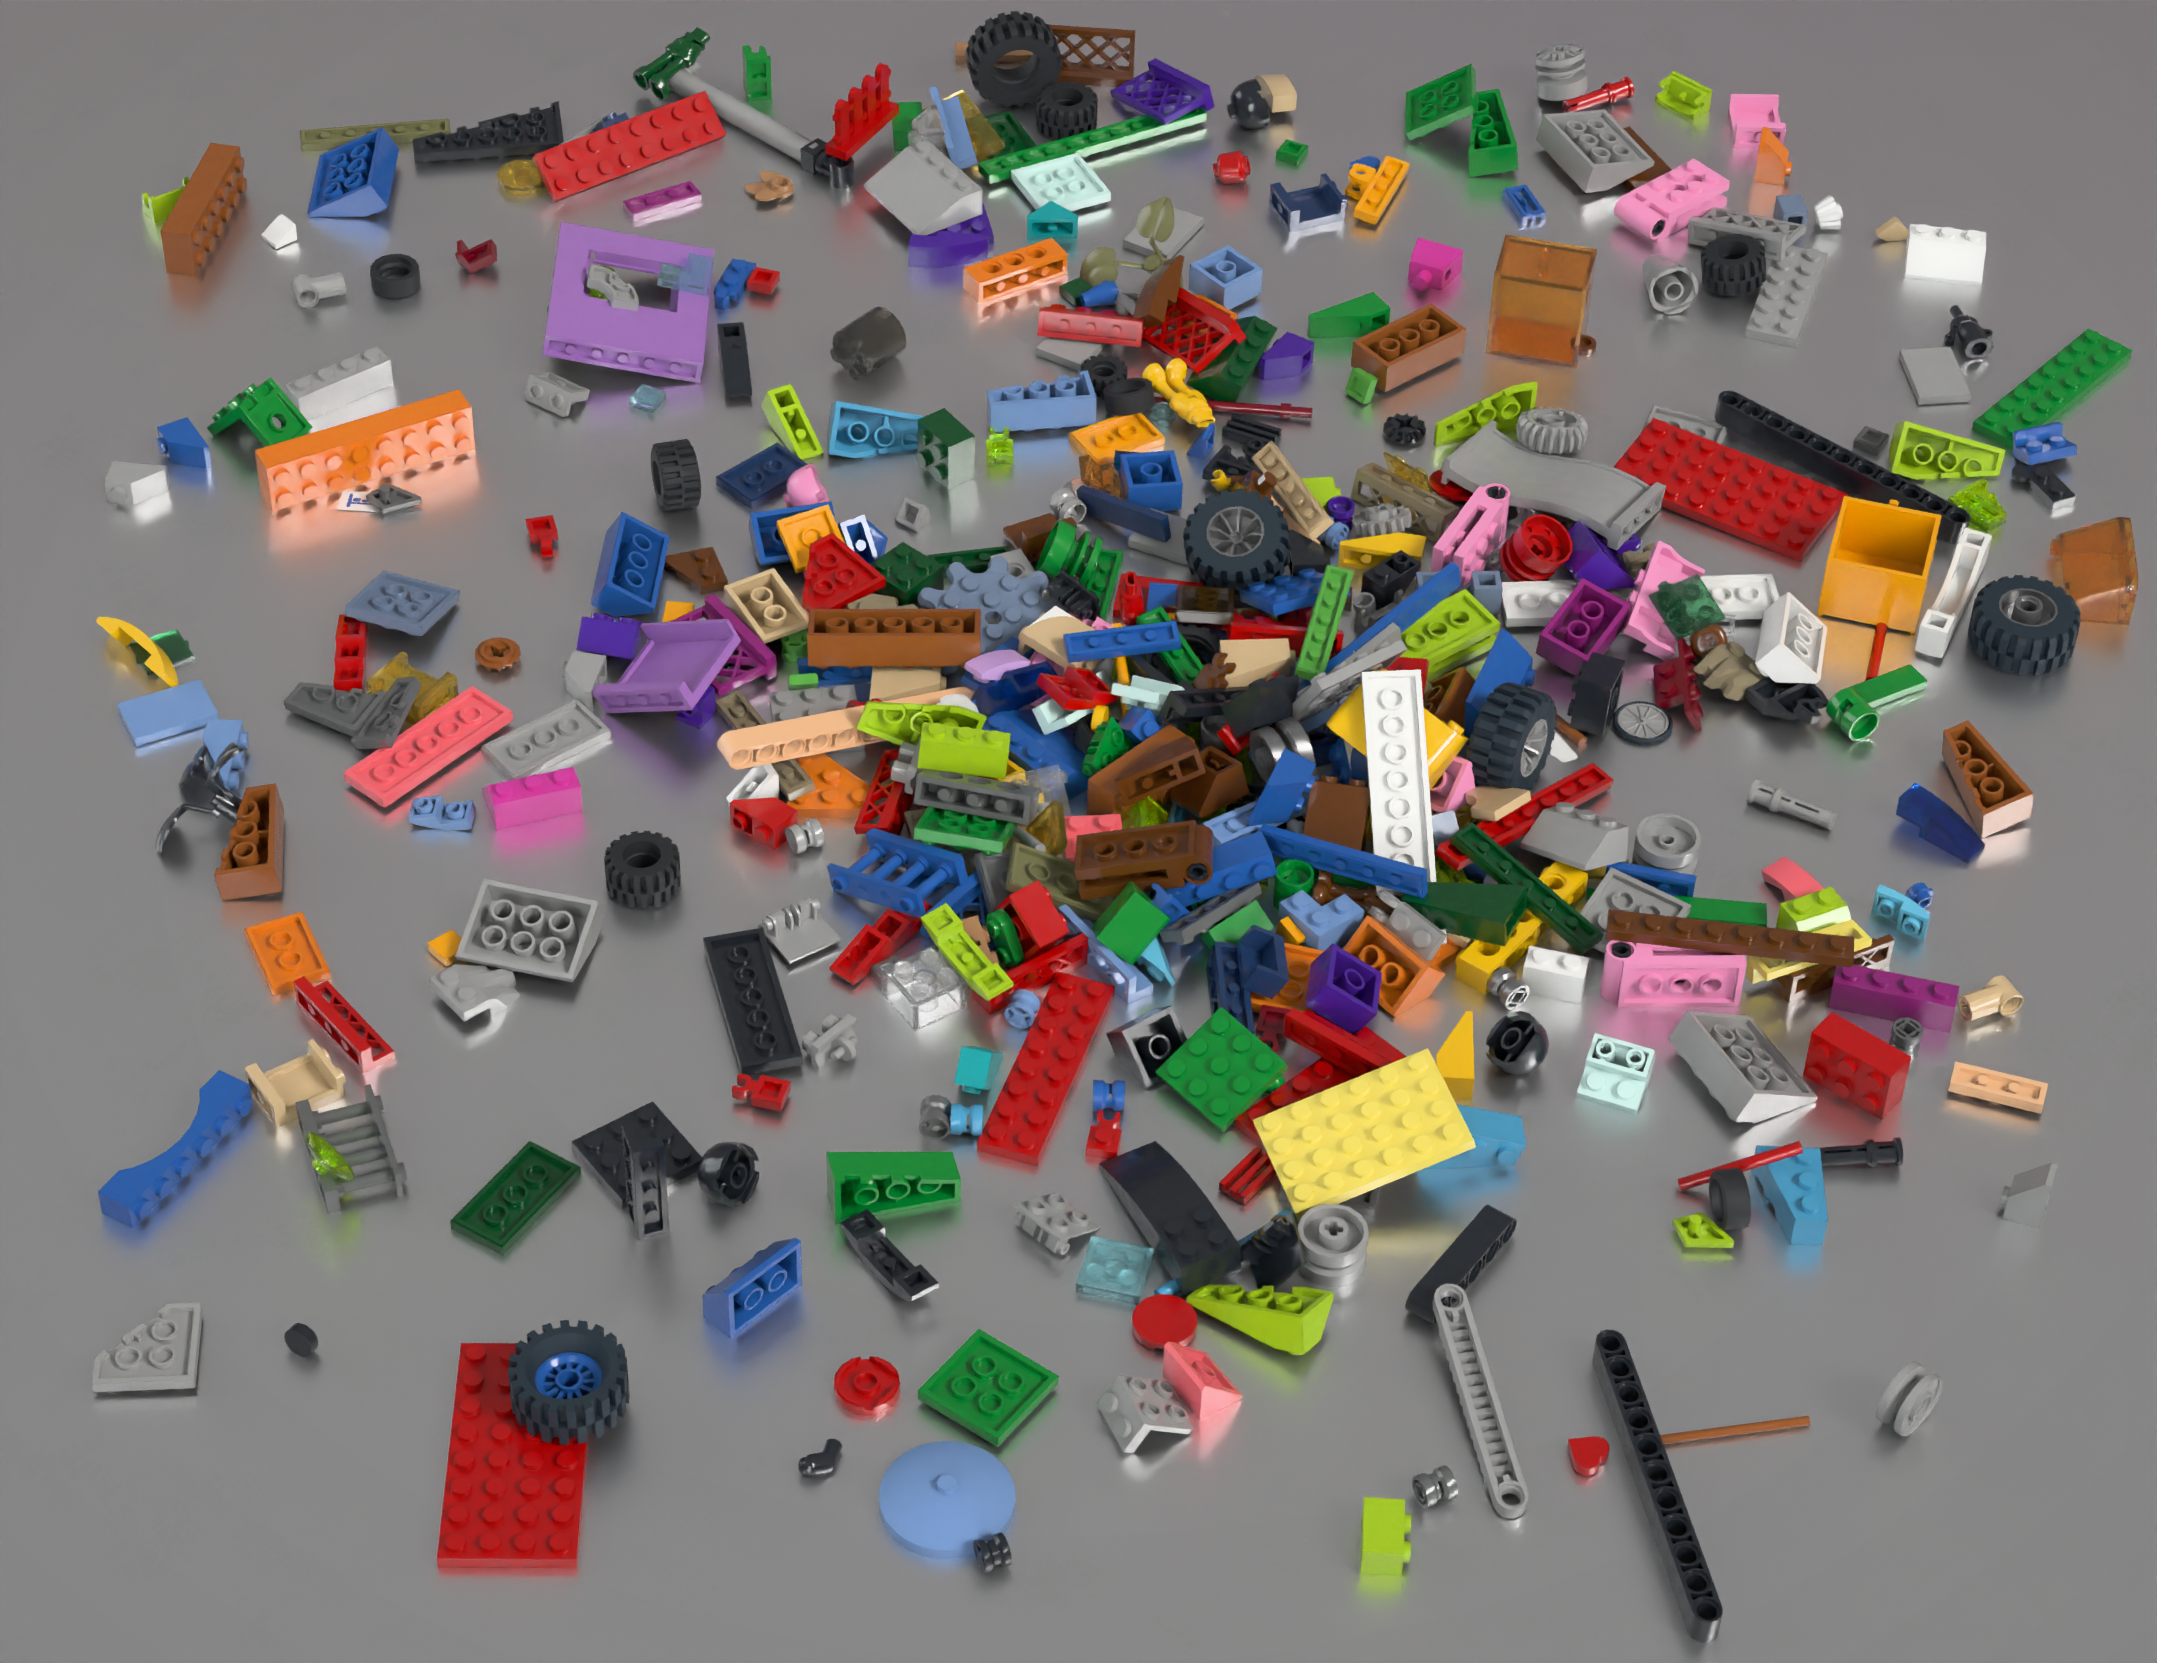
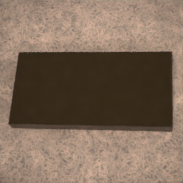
M1190 585L1178 586L1176 622L1230 625V622H1233L1234 589Z

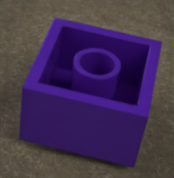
M1332 943L1311 963L1305 1006L1334 1022L1340 1028L1355 1034L1377 1015L1382 973Z

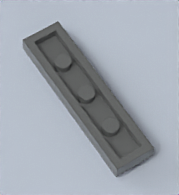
M1259 882L1217 895L1160 931L1163 943L1176 942L1177 945L1191 943L1194 941L1195 935L1209 931L1214 927V923L1229 918L1233 915V911L1244 908L1252 903V899L1262 894Z

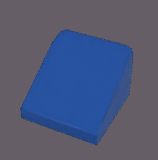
M1210 423L1198 435L1187 451V456L1202 460L1206 459L1214 446V423Z

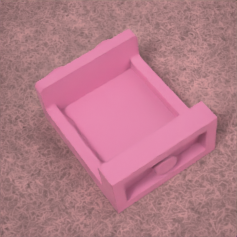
M1730 95L1728 119L1734 148H1759L1763 127H1768L1778 140L1784 144L1786 125L1785 122H1780L1779 95Z

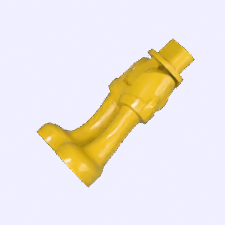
M1175 358L1171 360L1166 366L1165 371L1158 363L1147 366L1143 371L1142 378L1152 382L1153 392L1160 394L1168 400L1170 408L1179 417L1187 420L1190 424H1195L1198 428L1207 427L1210 423H1215L1212 409L1208 406L1205 397L1199 391L1191 390L1185 385L1184 379L1188 369L1182 359Z

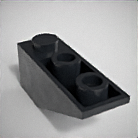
M744 323L717 324L718 351L726 397L752 396Z

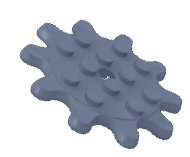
M1003 556L993 557L988 564V570L979 574L970 572L960 562H954L946 570V576L951 583L950 588L936 590L926 587L921 590L917 597L918 603L928 609H981V655L993 652L1012 636L1018 639L1020 631L1025 626L1031 625L1042 613L1048 612L1054 606L1061 608L1067 613L1070 612L1060 602H1049L1041 597L1042 592L1048 587L1049 583L1044 572L1035 571L1028 577L1016 578L1008 572L1009 564ZM999 617L1000 623L989 624L985 619ZM945 666L942 668V674H951L960 667ZM1029 666L1027 671H1015V674L1018 675L1020 680H1023L1031 667Z

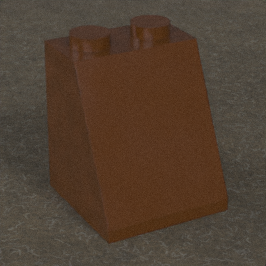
M1320 775L1319 780H1315L1310 790L1303 835L1365 852L1370 816L1369 786H1366L1367 781L1349 779V784L1338 783V777Z

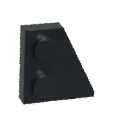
M1224 445L1203 469L1202 479L1208 481L1215 479L1213 472L1216 470H1223L1227 478H1231L1232 475H1246L1250 470H1255L1263 475V472L1257 467L1250 465L1244 457L1240 456L1237 459L1231 454V447Z

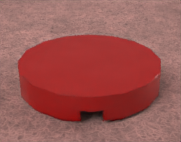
M1157 1294L1145 1298L1136 1306L1132 1314V1332L1137 1341L1149 1349L1155 1350V1347L1164 1349L1168 1341L1186 1346L1193 1341L1195 1336L1197 1314L1192 1305L1180 1297L1170 1294Z
M869 1356V1359L862 1360L861 1357L852 1358L842 1364L835 1373L834 1394L836 1400L844 1409L855 1414L873 1415L882 1413L892 1407L899 1397L900 1380L898 1371L890 1362L879 1357Z

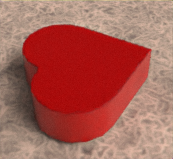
M1592 1436L1568 1439L1567 1447L1573 1467L1581 1475L1590 1476L1595 1474L1599 1469V1464L1604 1463L1609 1456L1610 1447L1604 1438Z

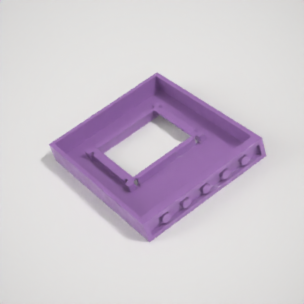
M561 222L542 356L699 383L704 363L714 249ZM591 253L596 254L595 259H590ZM595 263L672 277L669 311L638 306V311L611 307L610 300L589 297L590 288L587 287L589 264ZM673 268H677V274L672 273Z

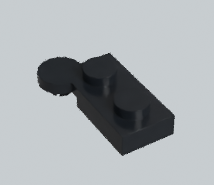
M2016 465L2013 467L2012 477L2017 482H2029L2031 484L2030 489L2051 511L2074 504L2076 495L2046 465L2036 468H2030L2026 465Z

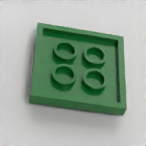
M1472 64L1406 92V135L1410 141L1415 138H1422L1438 128H1445L1450 123L1461 118H1468L1476 112V74Z
M928 806L914 828L913 839L922 840V843L926 845H938L941 843L951 845L956 850L972 848L980 850L983 854L995 855L1003 852L1018 823Z
M1220 1007L1156 1071V1074L1219 1131L1224 1133L1235 1122V1118L1244 1113L1289 1067L1281 1057L1225 1009Z
M978 1329L918 1390V1400L999 1447L1058 1385L1059 1376Z

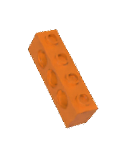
M1049 238L963 267V289L978 304H982L1067 274V253L1053 238Z

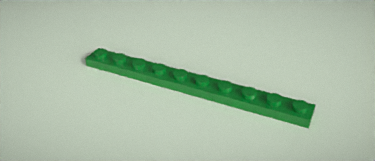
M1198 107L1167 125L1147 115H1142L979 162L978 172L989 184L998 183L1011 178V170L1079 153L1081 157H1087L1091 154L1108 151L1115 147L1128 145L1163 133L1194 126L1207 121V112Z

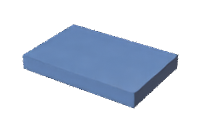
M200 679L117 703L118 712L136 746L206 726L207 719H219V714Z

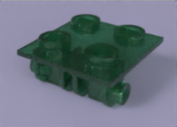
M1698 574L1675 584L1663 581L1657 586L1659 590L1648 596L1676 641L1726 619Z

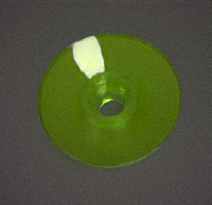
M314 1132L306 1134L307 1145L314 1156L311 1164L316 1171L323 1176L329 1172L349 1182L355 1178L350 1165L330 1143Z

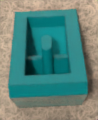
M1053 201L1046 203L1027 216V240L1049 238L1077 239L1078 215Z

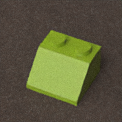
M1831 886L1780 903L1776 928L1814 932L1850 920L1851 916L1847 904Z

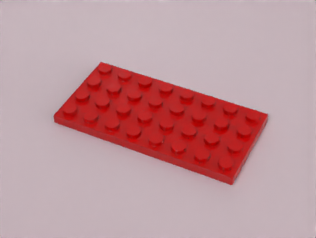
M1655 418L1650 421L1614 466V468L1628 473L1650 486L1656 482L1666 485L1661 507L1799 562H1802L1838 514L1844 496H1848L1847 493Z
M461 1343L437 1552L438 1568H577L588 1435L587 1442L578 1444L576 1437L569 1438V1445H560L559 1437H553L551 1443L542 1441L540 1431L533 1437L527 1433L526 1424L522 1427L519 1425L516 1414H513L508 1378L509 1358L511 1353L516 1354L515 1346L518 1343Z

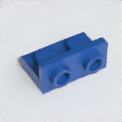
M2060 422L2013 432V457L2028 465L2077 455V445L2063 437V424Z

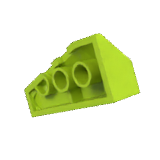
M1533 381L1510 386L1437 422L1434 434L1435 447L1466 441L1492 420L1497 422L1496 429L1501 433L1516 430V423L1520 414L1527 409L1535 407L1537 382Z
M1903 421L1895 425L1889 448L1890 472L1913 480L1999 476L2006 450Z
M867 701L856 729L901 745L902 742L917 745L921 737L923 722L982 730L987 717L967 708L954 705Z
M1208 1284L1196 1289L1186 1298L1187 1302L1193 1307L1275 1349L1288 1351L1292 1355H1303L1321 1340L1334 1295L1332 1291L1293 1286L1292 1292H1274V1286H1263L1262 1289L1244 1291V1287L1241 1285Z

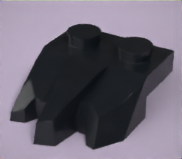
M1770 677L1748 687L1744 694V697L1763 715L1790 721L1797 718L1809 725L1819 721L1822 715L1818 709L1826 707L1829 702L1822 690L1815 684L1774 682Z

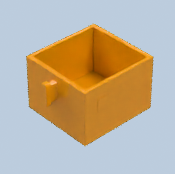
M1844 496L1826 563L1817 616H1822L1823 614L1872 625L1882 622L1887 625V628L1910 632V635H1915L1942 515L1898 507L1899 502L1893 499L1889 501V504Z

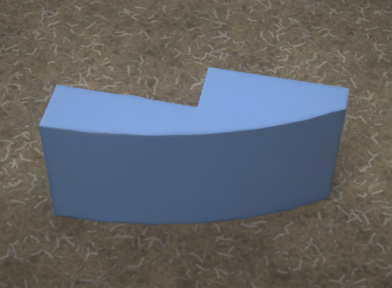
M441 795L413 798L408 820L412 824L427 828L467 830L472 828L476 807L473 800L445 804Z

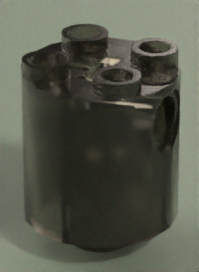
M875 307L836 332L833 336V348L830 350L832 359L840 363L854 380H859L881 367L906 348L905 331L893 313L886 308Z

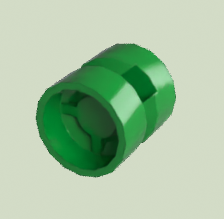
M1845 688L1838 691L1826 706L1827 715L1853 741L1867 738L1875 731L1879 724V714L1853 688Z
M1288 859L1281 862L1276 868L1277 875H1275L1273 904L1277 911H1279V902L1301 890L1312 898L1314 870L1310 864L1298 859Z

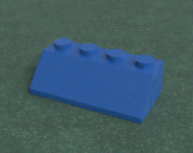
M621 512L606 532L590 605L613 617L652 613L656 607L670 536Z
M1500 630L1465 701L1464 736L1468 738V741L1465 743L1466 745H1470V735L1473 732V725L1480 714L1482 705L1486 703V698L1490 693L1494 692L1497 686L1507 682L1525 687H1532L1534 684L1536 670H1532L1533 658L1507 630Z

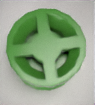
M801 630L781 638L783 646L782 658L786 662L798 664L797 658L808 657L806 631Z

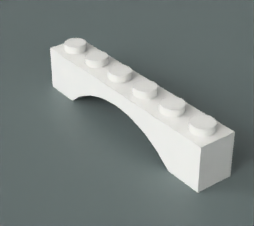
M1969 528L1964 529L1940 593L1933 606L1927 609L1920 624L1915 651L1942 659L1987 561L1992 535Z

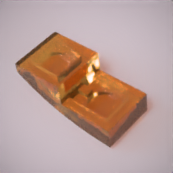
M1089 454L1079 457L1080 476L1083 484L1089 488L1122 498L1120 474L1110 463L1098 465Z

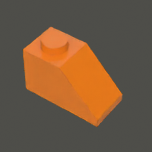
M1768 127L1762 128L1754 182L1783 186L1785 176L1790 177L1792 162L1788 161L1789 151Z

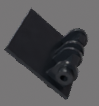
M1060 569V580L1051 582L1047 587L1049 595L1079 619L1095 621L1097 617L1101 618L1099 611L1100 601L1096 593L1092 590H1087L1074 576H1069Z
M1291 1212L1286 1217L1284 1215L1274 1216L1268 1224L1258 1230V1233L1252 1235V1241L1248 1240L1244 1245L1240 1246L1241 1262L1244 1264L1246 1262L1251 1263L1258 1289H1262L1263 1286H1274L1275 1291L1307 1263L1295 1219Z

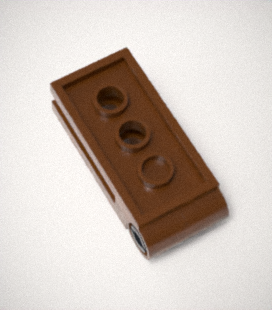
M1195 820L1077 835L1074 873L1076 881L1080 880L1081 900L1100 899L1119 895L1130 881L1143 892H1156L1151 886L1152 883L1158 884L1163 889L1185 887V881L1195 885L1204 884L1213 875L1214 834L1209 827L1196 825Z

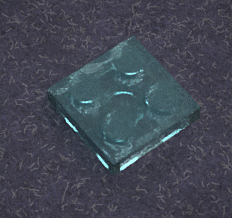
M1091 1236L1076 1281L1075 1292L1138 1305L1152 1266L1155 1249Z

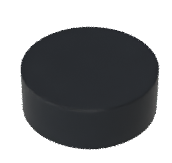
M295 1323L285 1332L284 1339L287 1346L301 1357H308L318 1347L316 1334L305 1324Z

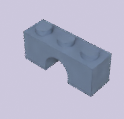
M1439 571L1416 572L1414 591ZM1472 571L1471 579L1467 585L1455 589L1444 598L1446 599L1466 589L1491 614H1500L1503 590L1500 571Z

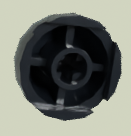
M1256 79L1239 84L1232 91L1230 96L1231 104L1227 105L1230 119L1235 118L1241 127L1250 130L1269 126L1268 123L1270 122L1265 97L1262 98L1261 94L1257 92L1262 89Z
M1518 1011L1515 1012L1518 1016L1512 1018L1505 1016L1500 1019L1491 1029L1486 1040V1045L1489 1046V1054L1486 1052L1487 1058L1500 1070L1513 1075L1528 1074L1535 1070L1544 1061L1549 1048L1548 1036L1544 1027L1530 1013Z
M722 1142L706 1151L698 1167V1181L701 1190L708 1199L724 1206L737 1207L736 1205L739 1201L746 1203L751 1198L759 1180V1172L755 1171L754 1161L759 1162L754 1149L743 1143Z

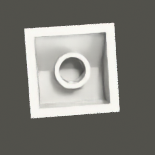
M1529 946L1523 968L1522 981L1529 987V994L1581 1004L1592 958Z

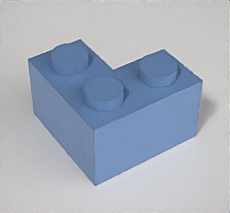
M1301 890L1279 902L1278 924L1283 918L1290 917L1306 936V940L1299 944V946L1325 951L1332 943L1340 948L1346 946L1364 921L1365 911L1346 894L1321 906L1306 892Z

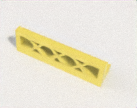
M1853 919L1812 932L1854 937V952L1870 947L1872 944V939ZM1748 956L1746 978L1752 984L1763 980L1769 981L1816 965L1817 963Z

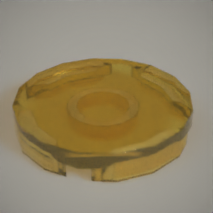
M522 159L508 162L500 167L497 173L499 187L506 189V192L511 195H532L537 193L536 189L541 187L542 190L545 187L533 160Z

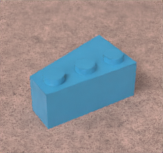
M1456 1104L1474 1139L1476 1147L1424 1169L1515 1165L1527 1145L1521 1116Z
M1756 1145L1755 1154L1781 1146ZM1803 1148L1802 1154L1752 1169L1754 1177L1759 1179L1764 1188L1763 1194L1766 1200L1770 1199L1775 1209V1217L1789 1243L1793 1245L1823 1246L1828 1217L1820 1148Z

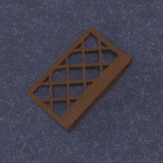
M1049 25L1053 34L1058 37L1056 39L1057 43L1063 42L1069 48L1068 51L1061 54L1062 71L1060 77L1056 79L1057 83L1066 81L1090 86L1118 87L1134 78L1135 30ZM1074 34L1078 35L1082 40L1073 45L1067 37ZM1095 36H1102L1106 42L1098 47L1091 39ZM1118 38H1130V43L1124 48H1121L1115 41ZM1085 43L1094 50L1087 56L1079 50ZM1109 45L1118 52L1111 58L1103 52ZM1075 53L1081 61L1073 63L1069 62L1066 58ZM1098 54L1106 62L1094 64L1090 60ZM1123 56L1129 62V66H1118L1114 61Z

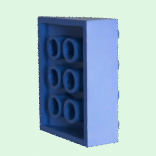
M383 127L320 155L307 211L309 217H367L374 213H381L388 207L399 148Z
M1032 709L1000 711L985 720L982 730L1011 733L1008 759L1025 770L1026 780L1035 787L1040 788L1044 793L1045 802L1053 803L1058 808L1088 790V779L1092 776L1085 775L1081 767L1086 754L1076 747L1073 741L1075 733L1067 727L1044 735Z

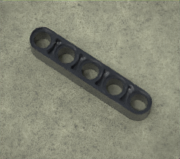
M1490 1205L1484 1206L1412 1289L1407 1298L1405 1309L1436 1325L1437 1321L1432 1304L1436 1289L1444 1284H1455L1466 1291L1509 1241L1515 1231L1517 1220ZM1447 1296L1442 1298L1441 1302L1447 1307H1452L1457 1300Z

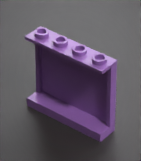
M729 619L642 623L640 627L648 641L617 683L597 684L592 693L605 713L692 710L741 642V639Z

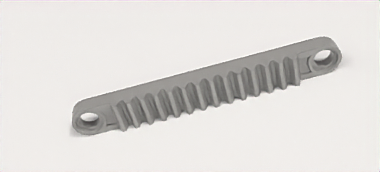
M1444 1284L1436 1289L1432 1303L1433 1311L1439 1327V1337L1443 1340V1350H1446L1447 1361L1449 1360V1369L1453 1373V1382L1456 1383V1392L1460 1396V1405L1463 1406L1464 1417L1466 1416L1467 1428L1470 1429V1438L1473 1439L1474 1451H1477V1461L1480 1462L1481 1474H1484V1484L1488 1487L1496 1512L1505 1518H1517L1525 1512L1529 1495L1465 1291L1458 1285ZM1447 1296L1453 1297L1459 1304L1455 1307H1447L1442 1304L1441 1299ZM1512 1493L1519 1498L1520 1503L1510 1506L1504 1503L1501 1497L1504 1494Z

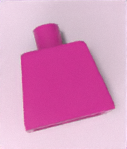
M1418 238L1409 263V282L1413 283V286L1420 291L1425 290L1427 287L1443 290L1461 273L1464 250Z

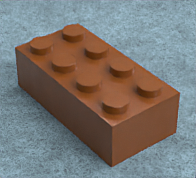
M1431 303L1354 340L1351 367L1361 368L1365 372L1373 374L1379 378L1376 386L1384 392L1389 391L1464 354L1466 328Z
M1168 724L1089 778L1087 815L1121 814L1122 829H1129L1142 818L1149 816L1159 806L1168 803L1173 787L1124 807L1115 779L1160 746L1184 737L1186 734Z

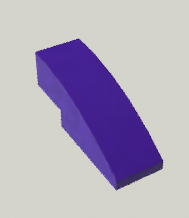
M938 231L937 237L911 234L908 245V267H950L988 259V235Z

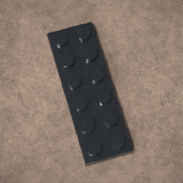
M763 927L703 938L705 953L741 1074L749 1075L803 1065L802 1052Z

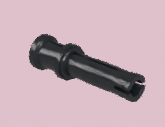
M1900 1137L1893 1138V1141L1874 1142L1873 1139H1868L1861 1145L1820 1148L1822 1166L1865 1164L1873 1168L1876 1167V1164L1895 1163L1896 1166L1903 1164V1147Z

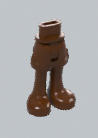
M1320 870L1313 899L1321 906L1346 894L1365 911L1364 919L1367 915L1373 917L1369 913L1372 906L1381 908L1389 916L1393 913L1395 908L1387 905L1376 896L1375 886H1370L1368 889L1343 887L1334 882L1333 873ZM1398 895L1393 896L1400 900L1402 895H1400V898L1398 897Z

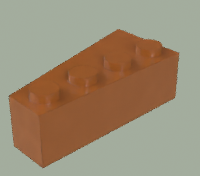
M1968 720L1943 731L1942 756L1981 839L2031 817L2034 793Z
M276 783L246 788L236 815L237 823L235 827L231 828L229 833L230 842L227 849L224 848L222 852L221 866L216 868L214 874L222 901L282 892L284 807Z

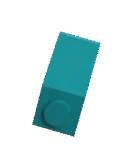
M962 1046L954 1083L963 1085L962 1091L973 1094H980L981 1089H991L1004 1052L976 1046Z

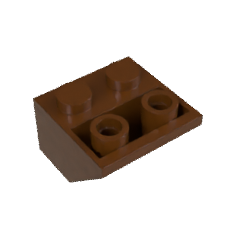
M1213 746L1199 751L1206 773L1174 786L1169 795L1171 801L1199 818L1211 816L1216 810L1226 805L1234 804L1241 797L1249 794L1241 762Z

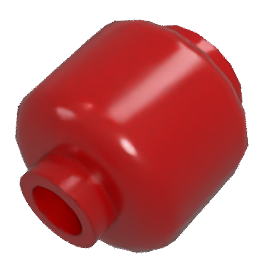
M1241 151L1219 154L1217 163L1213 164L1215 178H1220L1223 185L1245 182L1247 176L1251 174L1248 156H1244Z

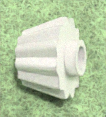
M1830 195L1813 206L1815 220L1820 229H1841L1840 218H1843L1840 204H1836L1833 196Z

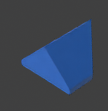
M865 515L838 523V528L845 544L867 563L871 564L884 555L888 538L869 522Z

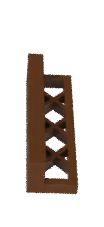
M1890 934L1878 939L1872 938L1870 947L1854 952L1853 965L1877 970L1889 966L1895 940ZM1816 964L1772 979V985L1788 1003L1831 988L1833 986L1836 966Z

